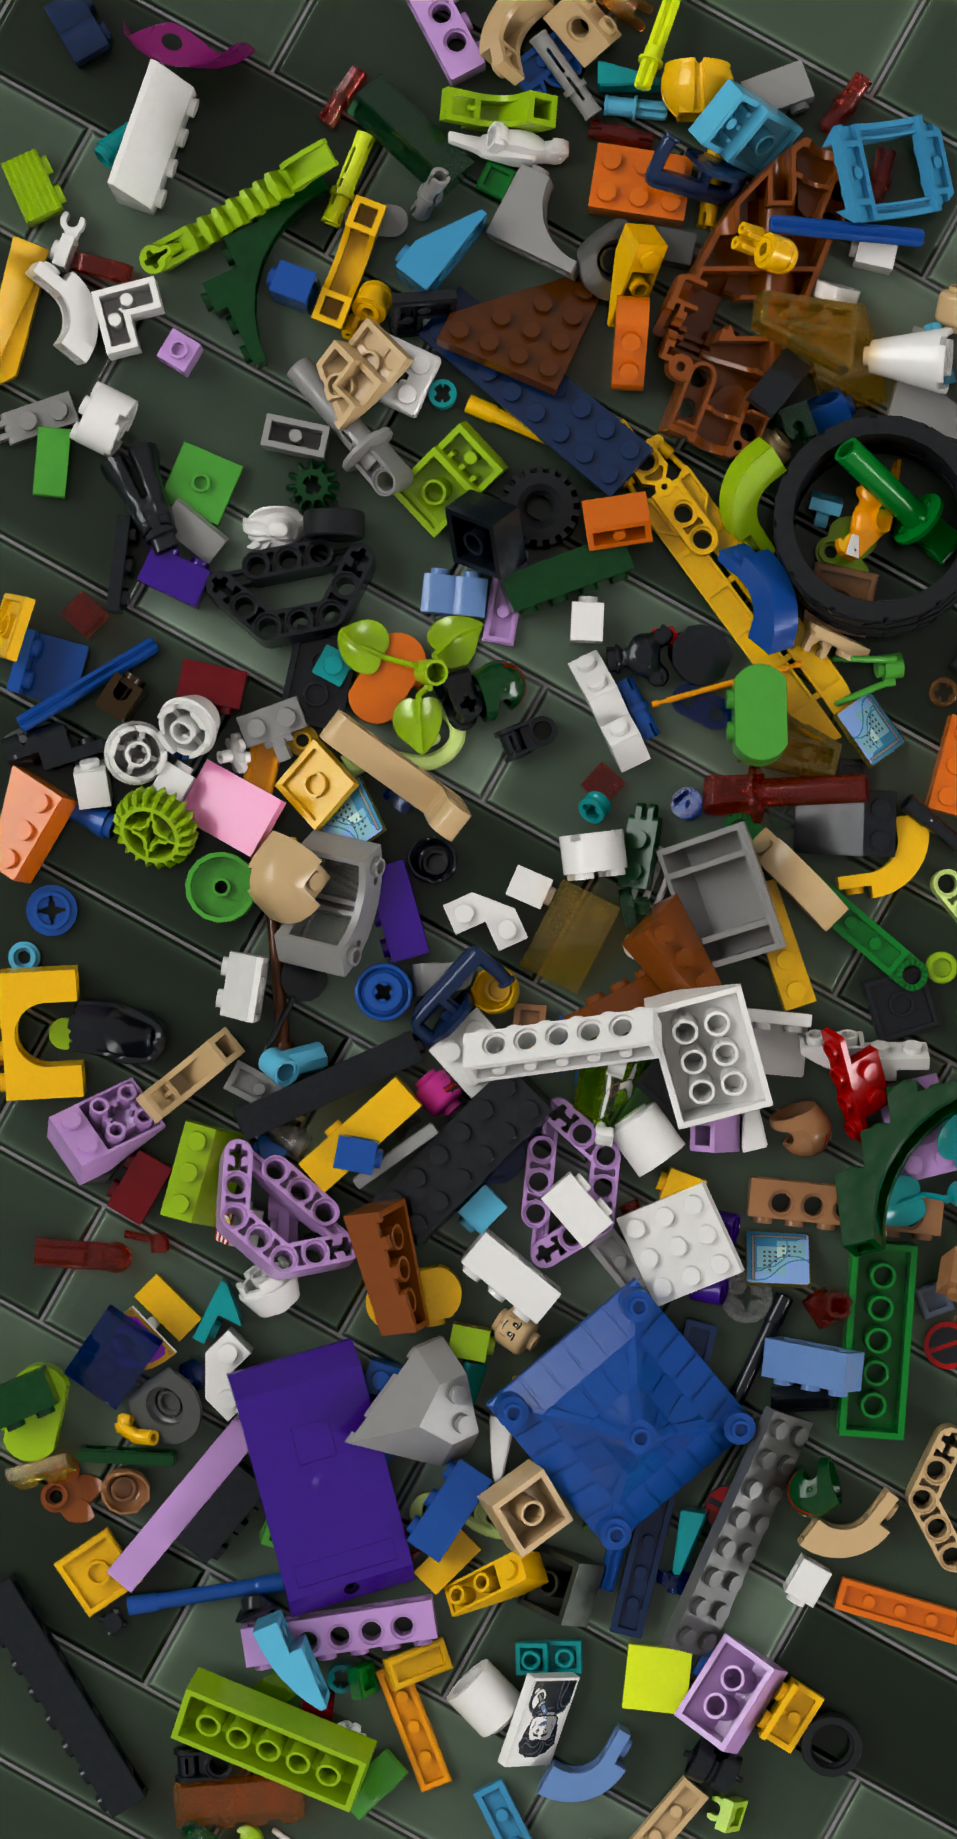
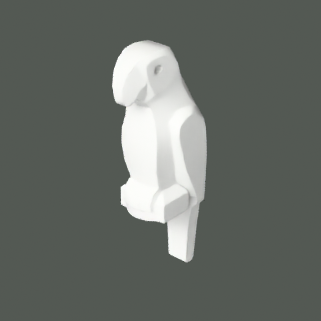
M494 121L489 127L488 133L483 134L481 137L453 131L448 133L449 144L473 152L481 158L517 168L521 164L531 167L532 164L543 163L557 165L564 162L569 156V142L565 139L553 138V140L544 141L538 135L526 130H509L508 127L498 121Z

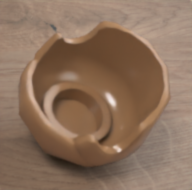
M132 1466L115 1468L109 1472L101 1484L100 1489L103 1503L110 1511L119 1515L138 1513L150 1501L149 1481L141 1471Z

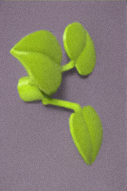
M446 616L438 619L432 624L427 633V642L435 650L431 654L432 659H422L418 662H411L384 654L389 647L387 630L379 622L369 619L358 620L342 627L338 632V649L342 659L349 668L361 674L375 673L380 666L381 659L414 669L415 679L420 684H423L424 687L416 693L415 699L405 698L398 703L393 712L392 723L398 737L418 754L424 755L434 744L439 734L443 713L441 705L435 697L427 696L422 698V696L427 691H432L433 686H439L446 681L448 668L466 666L471 661L484 624L466 616Z

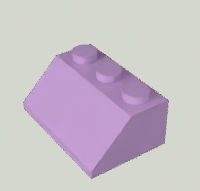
M724 1633L674 1715L721 1751L738 1754L788 1672L764 1654L733 1636Z

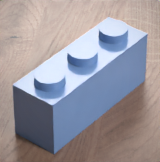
M785 1336L767 1337L764 1344L761 1376L773 1378V1384L792 1386L793 1383L801 1384V1390L819 1392L821 1388L828 1390V1395L848 1397V1392L861 1391L865 1352Z

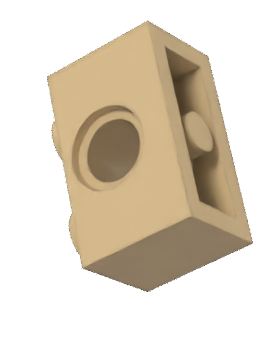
M561 0L543 17L584 68L622 36L617 29L615 21L604 14L596 4V0ZM581 19L588 24L589 30L582 26Z

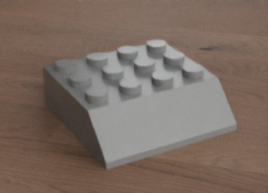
M746 821L656 851L671 896L676 893L678 894L714 968L787 946Z

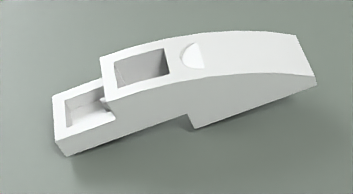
M814 1029L798 1033L800 1054L831 1070L829 1059L822 1047L824 1041L821 1030ZM844 1029L836 1032L845 1038L849 1056L869 1045L878 1049L886 1081H896L897 1070H929L930 1057L926 1042L907 1040L905 1042H886L883 1040L864 1042L863 1031Z

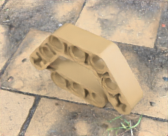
M942 1423L934 1430L906 1488L905 1499L939 1564L945 1570L957 1573V1558L951 1562L943 1560V1554L946 1549L950 1547L957 1548V1533L939 1500L957 1464V1426L951 1423ZM952 1433L956 1441L954 1444L949 1442L945 1447L942 1437L944 1435L950 1436ZM938 1449L941 1453L944 1450V1452L949 1456L948 1459H946L940 1453L935 1452V1450ZM933 1461H940L943 1463L941 1473L936 1476L927 1474L928 1465ZM919 1490H926L929 1492L927 1502L921 1505L913 1503L914 1494ZM933 1519L944 1521V1527L938 1533L928 1531V1525Z

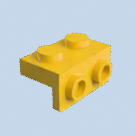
M790 1677L787 1683H781L773 1696V1699L776 1700L770 1711L765 1709L756 1723V1726L759 1727L757 1730L759 1738L764 1741L766 1739L790 1754L825 1700L822 1695L793 1677Z

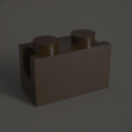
M126 671L124 675L115 672L94 704L119 721L126 723L132 721L150 693L143 689L146 683L130 672Z

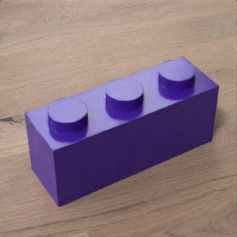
M404 859L385 864L379 903L374 919L375 926H382L385 938L380 940L384 958L391 957L392 963L430 953Z

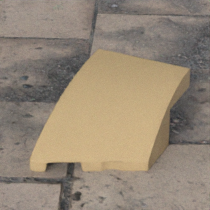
M367 317L349 342L334 339L316 364L320 379L324 382V392L327 401L331 402L337 419L334 422L335 426L339 430H344L367 412L396 383L414 361L373 318Z

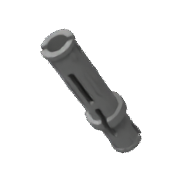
M546 29L529 40L530 44L533 45L548 69L564 89L563 95L565 98L572 100L585 121L602 110L601 106L597 104L586 88L587 82L585 79L579 78L565 56L548 35ZM547 50H549L552 53L554 58L557 60L559 65L564 70V73H562V71L559 69V67L554 62L552 57L549 55ZM567 78H569L571 82L574 84L576 89L584 98V101L581 100V98L576 93L575 89L571 86Z

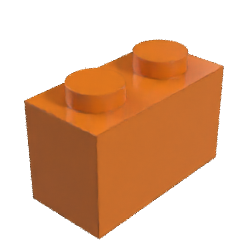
M646 491L581 501L589 551L653 542Z

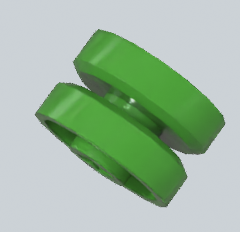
M227 852L209 853L198 859L189 870L185 882L186 897L192 909L204 919L217 923L236 921L247 915L256 904L247 892L250 889L249 880L252 869L248 867L249 863L241 856ZM224 881L227 884V891L221 894L220 891H216L215 886Z

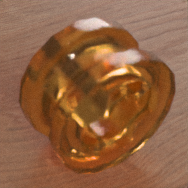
M949 678L934 680L928 690L930 700L940 707L951 705L957 699L956 683ZM940 683H946L945 687L950 686L952 689V694L947 695L948 701H940L941 697L936 698L934 695V691L939 689Z

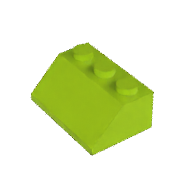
M192 1119L186 1120L160 1215L193 1224L216 1227L220 1156L230 1141L234 1139L245 1140L242 1133ZM236 1152L232 1153V1155L235 1157V1166L233 1170H237V1166L241 1161V1159L237 1156L238 1153ZM228 1183L227 1189L232 1194H235L237 1183Z

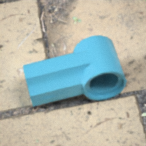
M317 1041L284 1051L277 1047H271L261 1054L258 1065L259 1069L277 1085L287 1087L293 1084L299 1076L323 1070L324 1067L328 1066V1056L325 1053L324 1046Z

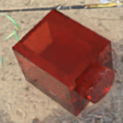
M81 591L60 613L87 639L110 616L84 591Z

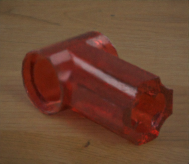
M823 1287L807 1296L801 1303L820 1330L835 1321L843 1320L849 1316L853 1302L847 1293L829 1292L826 1287Z

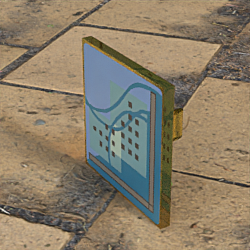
M872 693L854 700L833 715V718L847 736V741L852 748L856 749L869 769L906 743Z
M359 775L356 777V780L360 785L321 831L371 842L386 832L387 828L362 776Z
M745 1230L746 1286L811 1289L810 1233Z

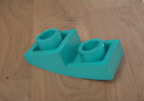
M543 1639L515 1643L516 1675L527 1676V1673L551 1672L582 1673L583 1671L582 1639Z

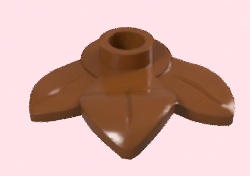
M77 1460L66 1461L55 1470L53 1481L44 1486L41 1491L40 1500L43 1507L49 1512L61 1513L67 1521L72 1523H86L95 1518L94 1511L89 1503L99 1496L103 1481L92 1475H80V1466ZM55 1492H61L63 1495L62 1500L58 1503L52 1501V1496Z

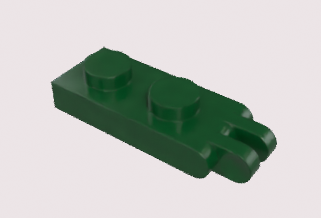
M639 802L636 806L635 815L631 814L628 818L625 835L628 867L625 868L626 874L619 875L617 886L621 888L644 891L652 890L657 860L656 851L659 848L663 824L662 818L658 817L659 807L657 804H650L647 812L646 803Z

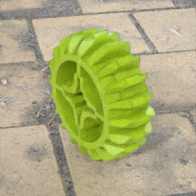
M153 784L147 788L140 786L135 791L132 790L127 793L117 805L112 821L116 824L113 832L120 835L117 843L126 845L125 853L132 852L135 855V861L144 860L146 867L154 863L159 870L165 865L171 868L177 863L180 864L187 858L188 854H191L198 839L199 833L196 829L199 822L192 819L194 811L185 808L187 801L180 802L176 799L177 792L169 795L165 787L157 791Z

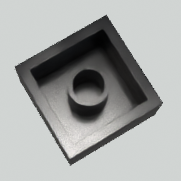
M470 489L445 507L453 561L455 563L503 580L527 562L518 506Z

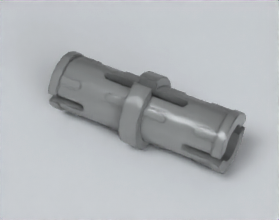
M442 167L433 168L427 181L420 185L417 191L418 197L410 209L411 212H414L412 216L415 219L426 221L430 217L433 208L441 203L444 196L443 191L450 182V176L447 177L449 172Z

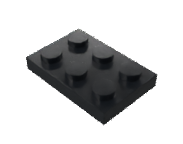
M298 624L297 630L305 629L307 626ZM338 635L293 644L281 701L297 695L309 724L308 726L324 729L338 709L344 713L346 711L348 692L351 688L354 670H350L341 688L312 673L326 644L338 649Z

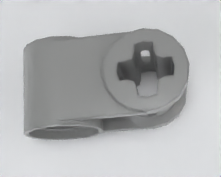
M454 962L412 964L414 996H423ZM474 971L456 991L467 989L472 985L475 976Z

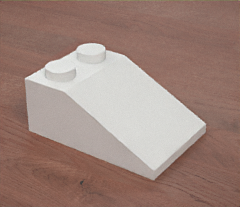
M230 951L229 957H223L221 975L226 976L224 989L218 988L215 1007L221 1008L220 1015L250 1023L260 1020L270 957Z

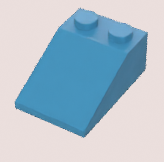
M481 209L415 240L411 247L406 244L395 258L397 261V278L415 292L437 290L487 227V213Z

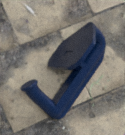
M664 130V136L660 140L645 173V181L650 187L710 204H720L733 200L742 191L749 176L747 172L710 153L687 148L685 155L700 169L697 178L664 169L671 150L675 144L680 143L673 134ZM712 178L729 182L728 188L711 184L710 181Z
M477 946L467 948L415 1004L410 1025L414 1034L429 1047L449 1037L470 1013L473 1003L469 991L464 990L455 999L451 995L478 966H481L497 980L500 989L510 986L515 981V977L511 976L501 964L483 949ZM442 1005L445 1009L439 1015L437 1023L431 1030L423 1023Z

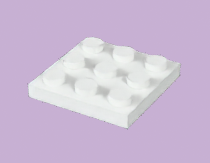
M705 1181L623 1214L616 1219L647 1289L658 1306L742 1273L745 1270Z

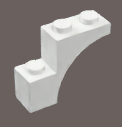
M594 650L568 663L621 772L623 773L651 759L642 736L627 710L618 686L598 651Z

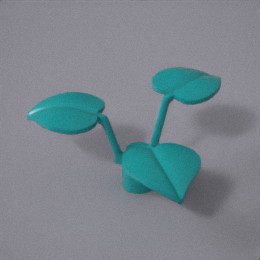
M957 1114L950 1117L943 1124L937 1137L939 1154L945 1159H955L956 1169ZM900 1174L889 1200L885 1224L900 1227L918 1222L926 1213V1205L922 1198L935 1199L946 1204L951 1202L957 1207V1181L949 1186L947 1195H941L927 1191L920 1192V1184L915 1178Z

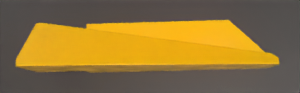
M13 236L0 289V385L18 377L42 290L25 273L31 264L38 261L44 263L50 252L46 248Z

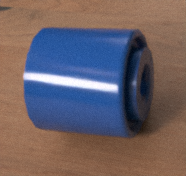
M388 962L374 964L365 969L357 979L355 986V999L360 1010L369 1018L378 1021L393 1020L404 1014L411 1005L414 996L413 982L409 974L399 965ZM378 984L382 986L389 984L392 987V990L389 992L390 1000L387 1001L385 998L378 1000L375 995L378 993L376 986Z

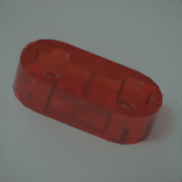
M74 253L71 270L77 273L118 283L130 282L134 267L122 262L84 253Z

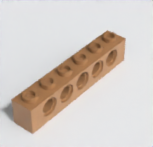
M749 1175L746 1214L747 1216H753L752 1222L772 1224V1219L785 1220L784 1225L792 1227H804V1222L817 1223V1229L836 1231V1225L841 1226L840 1217L836 1213V1206L838 1204L836 1184ZM779 1193L786 1194L789 1198V1204L783 1210H775L772 1207V1199ZM809 1197H817L821 1202L820 1209L814 1214L806 1213L804 1210V1203ZM922 1198L926 1205L925 1215L918 1222L909 1226L898 1227L885 1224V1236L900 1237V1232L913 1233V1239L932 1241V1235L941 1236L944 1202Z

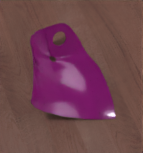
M125 20L123 24L125 36L137 50L165 65L218 69L237 64L255 52L254 48L245 42L237 43L223 53L216 52L193 33L173 22L160 23L136 33L133 32ZM168 33L176 34L182 40V47L175 51L169 50L163 45L162 37Z

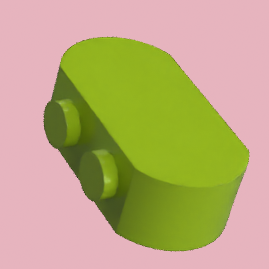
M50 1362L33 1363L23 1369L16 1377L46 1365L61 1398L60 1402L54 1405L56 1411L39 1419L36 1414L24 1419L25 1425L8 1432L6 1427L0 1429L5 1431L3 1442L7 1450L14 1457L22 1461L35 1462L49 1456L58 1446L70 1380L59 1366Z

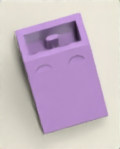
M133 1077L49 1117L47 1138L79 1185L110 1171L165 1128L166 1125L162 1120L155 1124L137 1102L136 1098L143 1092Z

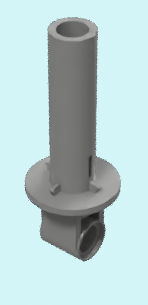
M309 357L302 358L289 369L287 377L350 451L343 461L342 468L348 473L359 470L373 487L374 491L380 496L386 497L408 490L413 483V473L410 467L404 463L388 444L393 436L392 430L389 427H384L371 432L360 418L344 430H339L335 426L334 422L337 419L331 402L327 401L324 392V382L320 379L316 365Z

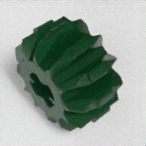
M309 459V469L305 470L302 463H297L296 466L301 474L297 475L294 472H289L288 477L296 483L285 486L286 491L296 492L289 498L291 504L297 503L302 499L298 508L301 512L306 510L308 504H311V509L317 508V504L320 503L323 508H330L325 500L327 498L335 502L338 500V496L330 492V490L341 488L340 482H329L337 476L336 471L330 470L324 474L328 466L325 461H322L319 468L315 469L314 459ZM312 479L318 480V485L321 488L320 491L316 493L314 490V494H308L309 490L305 484L309 480L313 483Z

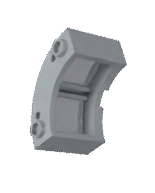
M313 830L301 844L322 861L320 865L331 878L315 898L320 907L311 916L301 922L293 924L283 923L275 933L274 938L278 961L346 977L353 966L359 964L363 948L372 929L379 903L382 875L385 871V860L382 858L381 844Z

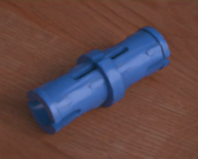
M633 675L616 683L643 741L645 742L661 734L648 709L650 704L648 700L644 701Z

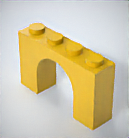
M78 965L0 969V1029L2 1034L0 1061L3 1060L4 1073H0V1091L6 1092V1101L84 1097L87 1091L85 1059L64 1061L40 1060L26 1051L18 1034L20 1017L30 1007L42 1003L78 1001L80 997Z

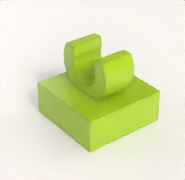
M712 1796V1801L717 1802L721 1807L719 1814L717 1812L707 1813V1817L711 1821H716L714 1829L723 1833L739 1831L749 1800L740 1796Z

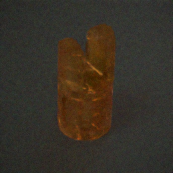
M596 0L597 3L609 9L639 32H643L646 24L633 14L634 10L637 7L642 12L652 13L655 8L646 0Z

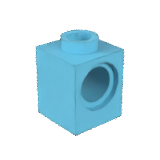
M485 1183L458 1210V1213L461 1215L458 1221L470 1233L476 1230L481 1235L508 1208V1204Z

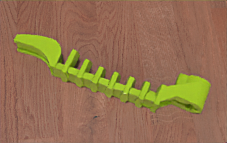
M325 138L320 139L286 159L279 165V170L265 173L264 179L256 180L252 183L253 187L242 189L239 191V196L225 200V205L214 207L211 209L210 214L196 218V223L184 225L169 235L145 246L139 256L141 267L150 274L172 270L186 260L208 250L212 244L224 240L223 237L238 231L239 227L251 223L255 217L264 215L268 209L277 207L284 199L294 196L295 192L305 189L312 181L339 165V162L335 159L327 145V140Z

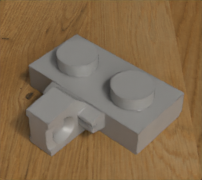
M297 695L236 718L247 748L264 742L266 749H274L279 763L293 757L288 743L294 740L292 732L309 725Z

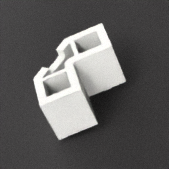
M473 892L443 905L456 935L486 922L498 951L528 938L513 907Z
M232 1326L205 1353V1399L227 1421L237 1413L227 1373L233 1372L254 1349Z

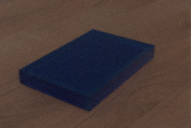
M110 1304L64 1374L116 1410L164 1341Z

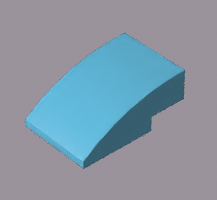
M728 79L688 131L702 146L720 154L727 163L756 176L765 166L789 148L803 129L767 101L735 81Z
M281 1609L258 1618L252 1633L275 1672L307 1703L320 1711L327 1709L330 1692L306 1634L293 1639Z

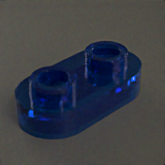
M684 683L673 691L672 696L699 689L700 687ZM710 692L693 696V703L690 706L683 705L681 700L671 703L673 709L678 714L711 730L725 728L727 722H730L732 719L731 709H726L725 700ZM713 708L721 711L722 716L719 720H713L710 717V711Z

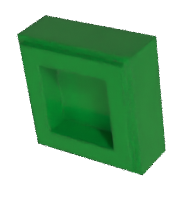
M487 160L475 190L502 202L517 171L500 163Z
M373 1659L362 1660L347 1668L352 1701L363 1700L379 1691Z

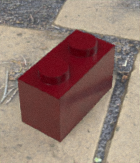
M184 659L176 697L200 695L210 700L218 710V713L233 716L234 710L242 712L249 673Z
M141 1148L137 1154L133 1152L128 1156L122 1167L127 1170L121 1181L115 1179L106 1196L111 1198L107 1204L108 1207L139 1225L146 1219L170 1178L173 1165L144 1148Z

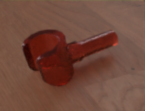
M129 1230L125 1231L124 1238L150 1242L151 1253H162L169 1250V1238L164 1233L142 1234Z

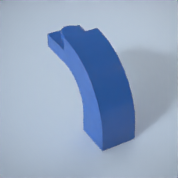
M745 543L720 550L717 561L745 584L752 599L753 621L748 638L769 655L792 648L798 628V606L793 585L781 562L769 549L755 552Z

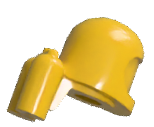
M744 221L741 222L738 228L740 235L733 238L731 242L732 249L749 256H754V261L758 268L774 274H786L794 268L799 252L791 239L775 233H767L763 227Z
M369 280L360 286L352 302L353 313L348 316L341 332L344 339L350 340L367 317L373 318L378 324L384 321L391 306L392 291L387 284L379 280Z

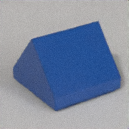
M260 1134L253 1146V1150L264 1160L273 1155L285 1157L288 1152L263 1134Z

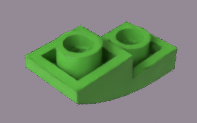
M38 426L32 495L65 498L71 429Z
M388 1748L368 1766L359 1794L351 1808V1812L358 1820L365 1817L409 1773Z

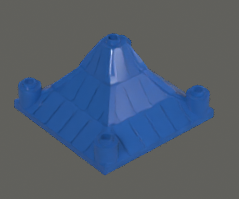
M632 1278L485 1403L532 1460L545 1470L553 1485L609 1551L621 1550L626 1547L632 1536L631 1531L640 1522L651 1515L660 1505L671 1498L680 1488L691 1481L730 1446L749 1442L754 1437L757 1426L752 1417L743 1409L635 1278Z

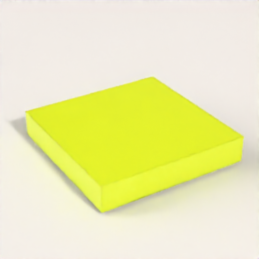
M628 1642L622 1708L674 1714L689 1691L692 1654L661 1645Z

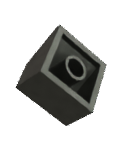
M542 1543L533 1551L540 1552L549 1582L519 1596L517 1603L559 1625L587 1628L605 1566L581 1554Z

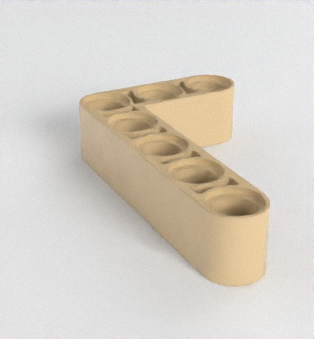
M338 709L320 733L319 737L328 745L423 812L430 827L447 840L452 842L472 816L464 800L458 794L343 711Z

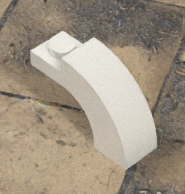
M38 261L31 264L25 275L56 300L61 310L62 329L53 346L76 365L87 363L94 350L98 336V318L89 289L73 271L64 274L61 278L59 276L60 271L47 261L44 263Z

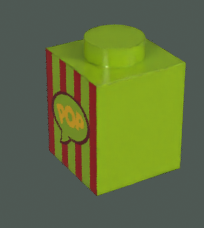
M454 1320L449 1347L456 1358L485 1363L487 1355L493 1356L496 1340L494 1336H490L491 1327Z

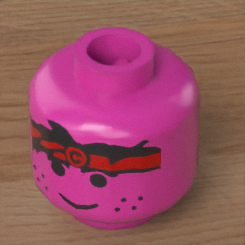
M432 1069L415 1085L418 1088L415 1096L429 1114L434 1117L440 1116L443 1113L449 1117L462 1105L458 1099L461 1097L463 1089L446 1070L436 1071Z

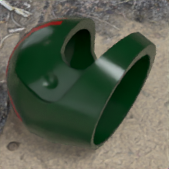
M493 660L484 664L472 674L473 682L483 702V709L479 715L484 722L494 721L497 718L499 703L502 700L508 709L513 710L522 702L525 696V677L522 671L509 661Z
M830 1456L820 1457L817 1475L814 1479L811 1480L806 1469L801 1467L789 1480L787 1487L789 1502L794 1510L802 1516L820 1518L828 1515L842 1504L840 1482Z

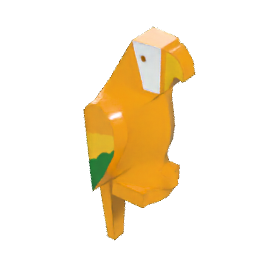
M899 458L894 461L891 471L898 480L902 460ZM861 484L856 488L859 503L851 516L849 534L842 539L838 538L835 540L837 553L840 557L850 562L859 559L877 540L890 531L893 515Z

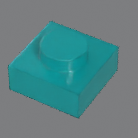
M326 644L312 673L341 688L351 668L344 662L338 649Z

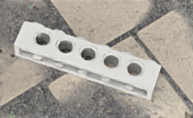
M637 1007L623 1012L607 1011L601 1015L587 1017L573 1016L559 1021L543 1020L537 1024L509 1025L506 1028L494 1030L479 1029L472 1033L463 1034V1069L472 1083L662 1058V1023L653 1007Z

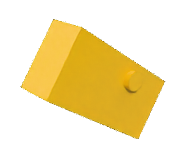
M397 1074L346 1121L341 1123L338 1119L325 1130L324 1133L328 1137L299 1162L300 1167L325 1193L348 1172L347 1170L333 1168L338 1138L341 1133L377 1140L380 1144L422 1106V1103Z

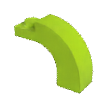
M448 86L442 88L439 121L461 125V129L488 133V129L494 121L503 123L509 130H526L532 133L545 132L556 127L558 96L533 90L514 95H490Z
M760 437L747 445L730 464L721 485L719 508L723 525L730 535L739 542L743 541L754 551L759 552L769 549L773 553L776 550L759 524L757 507L764 490L787 470L774 448Z

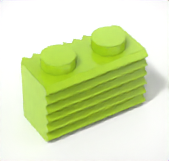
M35 148L1 163V167L25 221L30 228L65 212L62 204L67 202L60 185L53 186L49 174L54 173L46 154L40 157Z

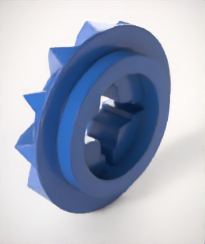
M58 885L40 887L32 893L27 902V919L30 925L43 935H61L67 932L76 922L78 907L75 898L64 887ZM51 896H53L55 906L65 908V911L56 914L54 925H52L49 914L39 913V910L49 907Z

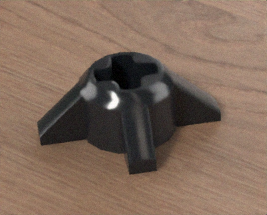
M263 1593L248 1594L241 1600V1609L236 1618V1623H244L248 1620L258 1619L273 1613L277 1608V1604Z

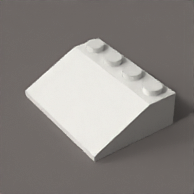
M150 59L107 184L119 204L155 216L157 208L162 209L167 197V190L164 189L168 177L173 178L178 165V160L175 159L178 147L183 148L189 134V130L185 128L189 117H195L200 100L196 98L197 94L193 86L153 59Z
M740 983L674 990L644 998L645 1007H653L662 1023V1058H659V1062L679 1130L773 1106Z

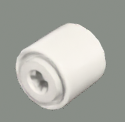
M656 1102L648 1105L644 1103L614 1124L613 1141L639 1177L662 1164L685 1145V1142Z
M484 1659L473 1666L455 1684L446 1700L480 1736L485 1738L498 1733L511 1722L520 1692L488 1659Z

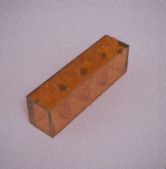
M258 1774L231 1776L220 1781H200L188 1784L176 1782L173 1788L176 1827H184L186 1831H197L203 1829L204 1825L214 1824L217 1825V1828L221 1829L231 1828L240 1822H249L250 1826H261L267 1824L268 1820L280 1819L281 1823H295L300 1821V1818L305 1817L307 1810L306 1794Z

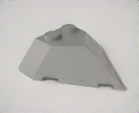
M439 1335L412 1347L406 1356L408 1360L398 1374L394 1373L365 1412L363 1416L366 1419L356 1433L351 1432L345 1440L348 1444L437 1466L446 1465L451 1461L468 1455L479 1434L468 1377L443 1336Z

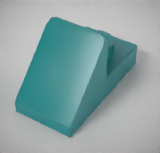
M226 1278L221 1280L193 1336V1339L203 1344L208 1337L214 1339L222 1324V1321L217 1319L218 1316L239 1326H242L244 1323L230 1280Z

